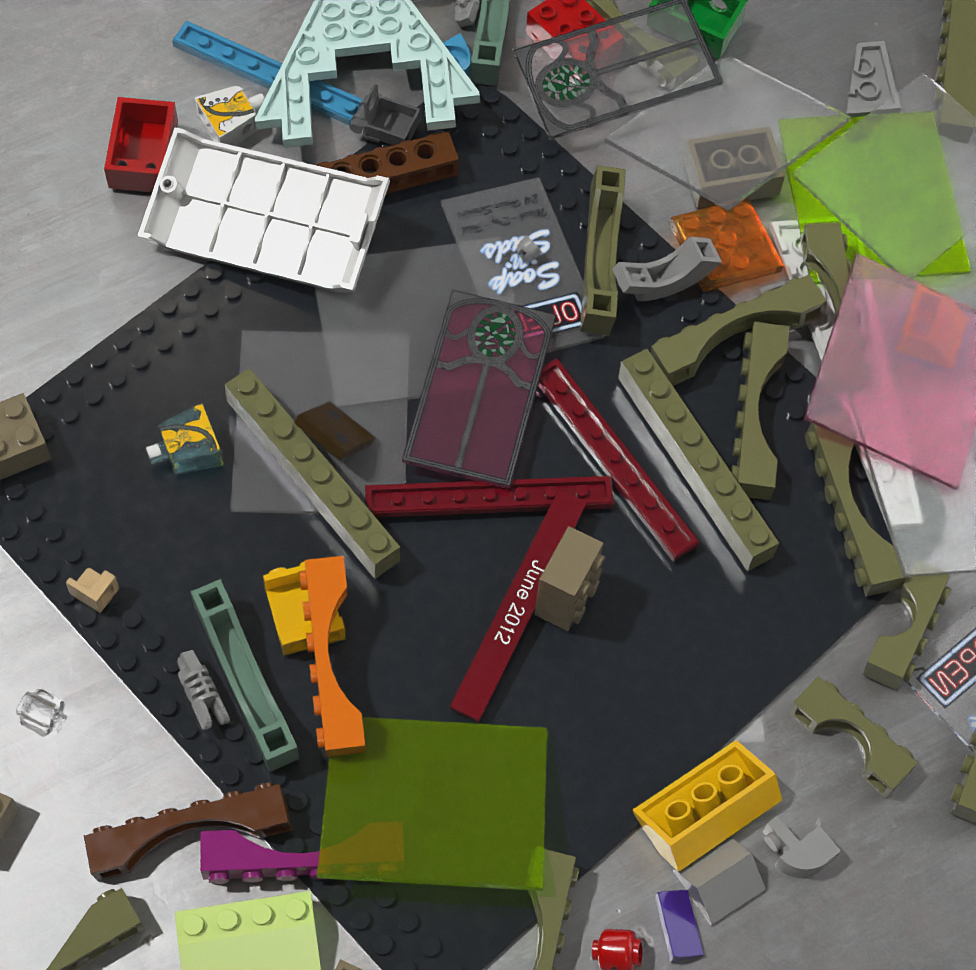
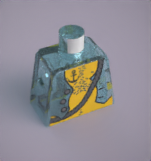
M199 403L160 423L158 428L162 442L146 447L151 464L169 459L176 474L224 465L222 451L203 403Z

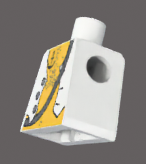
M233 86L195 97L197 114L215 142L235 146L257 132L255 117L265 98L260 93L247 99L239 86Z

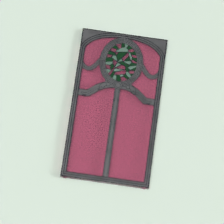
M452 289L404 450L402 463L510 489L557 314Z

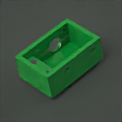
M652 0L649 7L670 0ZM687 0L711 56L720 60L743 22L748 0H722L726 4V8L717 7L712 0ZM682 3L648 13L646 27L681 43L697 38ZM700 44L690 46L696 50L703 52Z

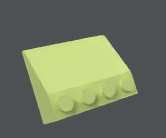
M311 891L175 912L181 970H321Z

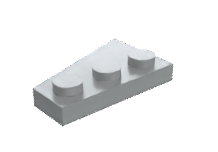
M885 41L857 43L844 120L899 116L901 107Z

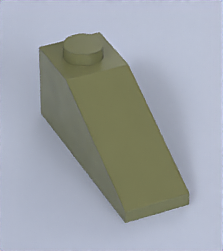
M122 888L117 891L110 889L97 897V902L90 906L46 970H78L145 930Z

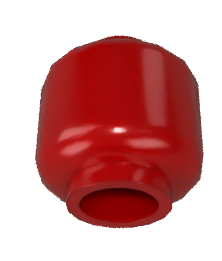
M604 929L599 940L593 941L592 959L598 961L601 970H635L636 966H641L643 942L642 939H637L635 932L632 930Z

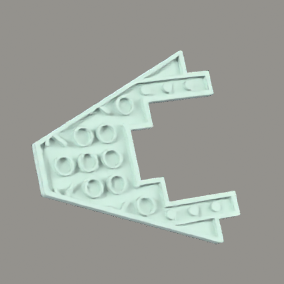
M314 0L255 117L257 129L282 127L285 148L312 145L310 81L337 78L336 57L391 51L393 71L421 68L428 131L456 127L454 106L481 103L480 94L411 0Z

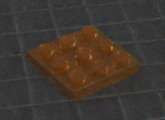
M749 198L670 218L669 225L680 246L689 237L711 238L722 261L710 274L698 282L703 292L782 272L784 264Z

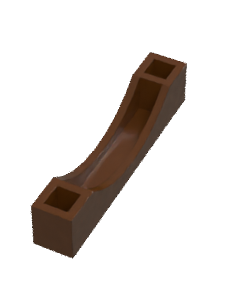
M263 783L256 786L254 791L246 793L233 791L222 796L223 799L212 802L209 800H199L191 803L189 808L177 811L176 808H169L159 811L157 813L158 816L147 819L144 817L130 818L125 821V825L113 828L110 825L97 827L92 830L93 833L83 835L90 874L97 881H102L131 873L141 859L155 847L174 836L191 830L209 827L230 828L249 833L260 839L291 831L292 826L284 791L280 784Z

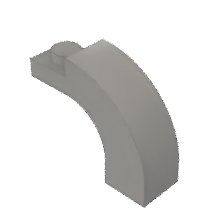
M689 237L678 249L662 259L649 263L618 262L612 270L623 293L634 294L637 301H649L670 296L694 285L710 274L722 261L711 238Z

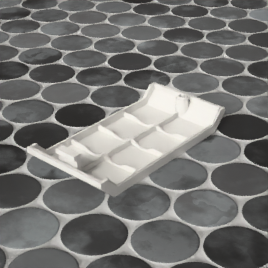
M175 127L138 236L167 250L337 293L354 292L390 180L378 175L366 178L203 139L184 129Z

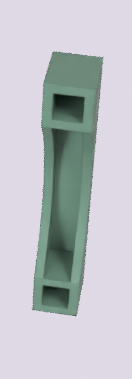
M482 0L471 61L472 83L498 86L510 0Z
M221 579L190 591L194 607L268 771L271 772L298 760V747L261 674Z

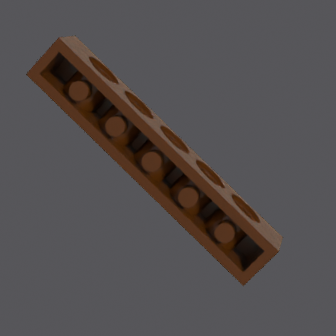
M444 132L440 134L433 133L413 141L405 140L400 144L385 148L378 147L370 152L358 155L351 154L343 159L331 162H320L316 166L366 178L376 177L377 175L389 178L390 183L386 192L388 194L457 176L459 172V158L449 132Z

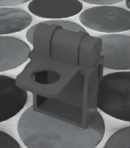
M374 84L369 94L360 102L359 109L353 115L349 128L356 134H361L363 131V138L377 143L382 141L391 145H397L405 140H411L421 121V109L382 96V94L378 93V85Z

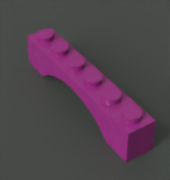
M403 823L369 824L356 836L340 845L309 853H284L267 849L247 840L235 830L201 831L200 872L203 880L209 879V883L212 884L228 883L231 878H243L244 882H260L263 880V877H276L280 881H292L300 875H310V878L317 880L328 879L331 877L330 874H344V877L359 878L363 877L364 873L378 872L379 876L390 877L397 875L398 871H404Z

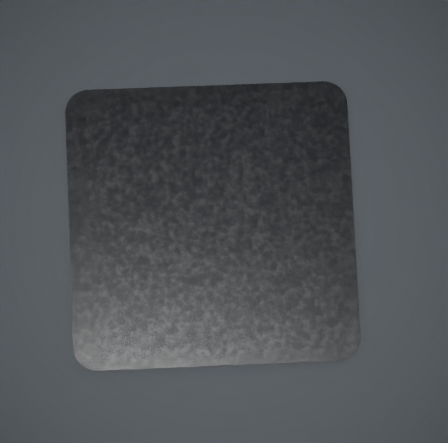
M476 84L474 85L479 91L481 103L454 106L456 127L428 131L425 103L423 102L417 106V108L421 109V121L411 140L424 138L433 133L449 132L459 158L458 175L385 195L354 292L337 293L210 260L26 397L47 445L51 460L0 480V547L223 795L233 791L246 793L254 791L256 786L263 783L280 784L285 794L292 830L262 838L272 850L284 853L322 851L340 845L356 836L369 824L403 823L404 871H398L397 875L383 877L379 876L378 872L364 873L363 877L347 878L344 877V874H330V878L321 880L312 879L310 875L297 876L380 970H483L537 920L532 899L525 886L531 855L537 847L576 857L574 867L579 868L578 882L640 824L633 813L634 808L716 754L891 592L887 591L866 597L863 588L859 587L856 583L854 575L855 565L853 560L849 559L846 555L843 532L838 531L835 525L834 507L826 500L824 492L826 485L823 477H819L816 472L814 452L808 449L805 441V433L808 431L812 420L840 414L842 411L836 396L824 395L823 383L788 351L783 367L773 374L765 384L758 401V415L762 434L768 447L778 460L775 489L771 500L748 497L778 540L779 545L772 559L749 571L745 569L618 379L621 361L645 349H648L651 353V346L663 337L670 338L681 333L687 326H696L707 321L709 317L716 313L722 314L733 309L736 304L706 277L678 293L649 301H637L634 294L623 293L616 278L618 291L617 312L610 335L580 332V327L554 333L551 335L543 366L556 358L560 361L698 539L699 545L673 562L612 483L613 508L584 509L575 527L576 530L603 542L601 555L605 556L601 566L603 570L598 579L600 581L594 596L592 598L588 597L584 605L586 609L578 624L573 622L569 631H566L535 616L534 610L480 722L477 723L450 710V705L548 511L376 518L400 546V562L374 579L227 402L225 384L250 368L294 421L298 414L330 401L374 435L376 438L371 446L341 460L304 432L365 505V485L486 481L402 460L452 289L520 306L577 291L582 300L590 187L594 175L554 138H550L543 128L506 95L496 89ZM370 141L354 154L358 155L370 152L378 147L385 148L393 145L382 141L379 143ZM534 194L538 195L537 198L533 201L535 202L538 199L537 203H532V200L536 197H532V195ZM526 196L527 198H531V201L527 205H525L524 200L526 199ZM516 199L519 200L518 202H516L515 206H514V204H512V207H511V204H510L509 206H507L506 203H505V206L502 205V207H500L501 204H499L500 202L503 203V202L510 201V203H511L512 200H513V201H516ZM623 202L618 232L616 264L618 262L649 263L662 259L676 250ZM488 205H491V207L485 208V210H483V211L480 213V210L482 209V208H480V207H483V209H484V207H486V206H488ZM477 208V211L479 209V213L473 214L472 209ZM542 208H544V212H543L542 215H544L545 213H547V215L544 216V217H541V213H540L539 217H537V215H538V211H537V212H536V217H534L535 211H536L537 209H539V212H540V210H541ZM463 211L466 212V214H465L464 217H462V215H461V217L458 218V216H459L460 214H457V213H459V212L462 213ZM534 211L532 216L528 213L527 217H525V212ZM520 213H521V215H522V213H524V217H523L522 222H521L522 217L520 218V215H519ZM493 217H494L493 221L496 220V223H495V224H494V223L492 224V221H491ZM511 222V224H509V225H507V226H502V225H501V224H507V223ZM473 225V228H474V225H475V228H476L477 225H478L479 228H477V231H479V230H481V229L483 228V230H482L481 232H478V233H476V229H474V230L471 229L470 233L468 234V230H469V227H468V226L471 227V226ZM468 227L467 231L464 232V235L462 236L463 228ZM548 229L550 231L548 236L544 237L543 235L533 240L548 241L550 243L549 250L536 258L537 264L533 265L530 261L529 265L524 269L519 267L516 270L512 267L507 268V274L509 272L515 274L517 271L524 272L527 268H533L537 271L540 266L557 261L559 263L558 268L548 269L542 274L556 273L559 275V282L551 288L539 290L538 285L543 280L548 282L552 278H541L536 274L535 279L530 283H525L522 280L514 287L509 286V283H507L501 294L497 293L498 289L492 290V285L489 287L488 282L493 277L502 275V270L506 267L505 264L510 262L511 256L517 253V250L513 252L510 249L507 253L502 254L500 263H496L495 258L498 248L493 253L492 258L488 259L485 252H480L483 246L487 243L495 244L497 241L503 243L505 240L510 241L514 236L518 238L522 235L529 236L536 231ZM471 304L454 310L448 326L449 332L452 335L461 333L469 327L473 318L480 311L495 305ZM492 313L493 317L497 318L496 313ZM484 317V318H483V320L488 321V322L491 320L490 318H487V317ZM499 328L497 332L500 333L502 328ZM752 328L736 333L720 342L701 362L694 377L673 386L730 471L732 465L737 466L738 458L732 456L735 438H740V430L735 429L737 412L742 411L743 403L738 402L740 384L745 385V376L740 375L742 360L748 357V350H743L745 333H751ZM486 331L485 336L487 338L490 334ZM467 335L459 340H451L445 336L439 360L451 362L455 359L472 355ZM475 336V340L481 341L479 336ZM544 336L524 341L527 350L531 354H536L541 350ZM496 338L487 340L498 343V345H488L484 348L499 349V340ZM486 339L480 345L477 346L478 349L483 345ZM504 346V347H503L504 349H507V350L510 349L509 346ZM519 348L517 351L519 358H516V355L505 361V364L511 367L521 380L532 382V373L535 371L538 358H527ZM492 352V357L499 356L496 352ZM471 363L452 370L436 368L410 456L451 466L455 465L483 364ZM492 366L489 368L461 468L505 479L529 390L516 387L505 373ZM537 386L512 480L607 476L543 391ZM202 404L220 449L218 452L223 463L215 464L211 452L204 451L203 446L198 449L195 448V453L193 444H191L190 448H186V444H184L181 449L173 453V468L159 427L173 424L183 425L188 421L195 420L194 414L195 418L198 419L200 411L194 409V407ZM158 443L162 455L150 458L146 447ZM854 444L848 466L849 484L853 499L870 527L884 540L898 549L908 576L914 561L917 560L922 563L935 550L942 537L945 514L941 498L932 483L909 462L922 524L920 529L888 531ZM344 556L347 597L339 607L338 614L339 617H342L344 623L345 640L328 644V654L331 668L339 687L348 700L362 713L365 753L326 757L325 747L318 748L316 728H322L321 715L315 716L313 696H319L318 683L311 684L309 664H316L314 652H308L307 649L283 655L264 587L263 575H267L271 570L280 567L286 569L297 567L308 559ZM87 568H91L100 575L106 570L116 577L119 590L102 612L99 613L72 596L68 591L66 581L72 578L77 582ZM221 579L261 674L298 747V760L271 772L267 769L192 600L190 591ZM193 650L200 664L205 665L209 676L212 678L230 717V722L220 725L210 707L208 711L212 725L209 729H202L191 706L192 703L189 701L178 676L180 669L177 660L182 652ZM421 758L453 760L448 827L445 830L418 828L414 825ZM427 772L426 776L445 777V773ZM425 785V788L444 789V786ZM424 798V801L442 802L440 799Z

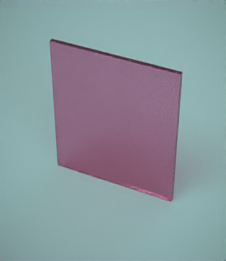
M857 253L850 270L804 420L951 489H959L976 428V310Z

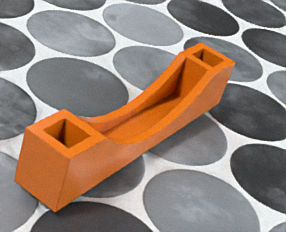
M344 556L305 560V571H299L301 590H308L309 601L303 602L304 620L311 621L312 632L306 633L308 652H314L316 663L309 664L311 684L318 683L319 696H313L315 716L321 715L322 728H316L318 748L325 747L326 757L365 753L362 713L348 700L339 687L333 674L328 654L331 626L339 607L347 597Z

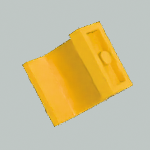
M305 561L297 567L289 569L280 567L271 570L267 575H263L264 587L284 656L307 650L306 633L312 632L311 621L304 620L303 602L309 601L308 590H301L299 571H305ZM338 611L331 626L328 644L345 640V627Z

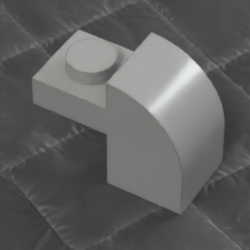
M778 815L768 822L763 830L765 834L764 839L768 846L774 852L779 851L782 854L775 863V867L792 877L806 878L819 873L834 861L841 852L820 825L800 841Z

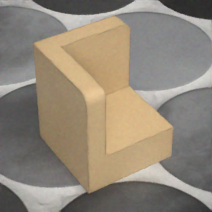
M87 568L77 582L72 578L66 581V586L72 596L99 613L102 612L119 590L116 577L106 570L100 575L91 568Z

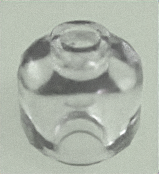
M43 689L26 692L16 709V714L19 715V724L41 737L48 736L53 730L59 732L67 719V715L63 713L65 708L64 701Z

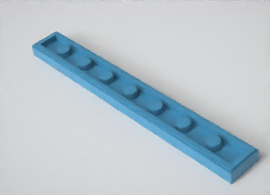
M185 21L172 40L173 47L267 89L271 88L283 64L189 21ZM321 80L310 81L311 109L350 125L351 119L356 114L359 104L363 99Z

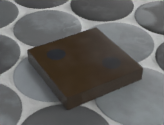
M330 401L298 414L294 422L295 425L341 460L371 446L376 438Z

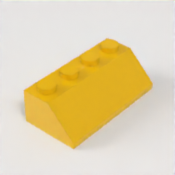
M735 740L634 808L633 813L659 854L679 872L782 801V796L776 774Z

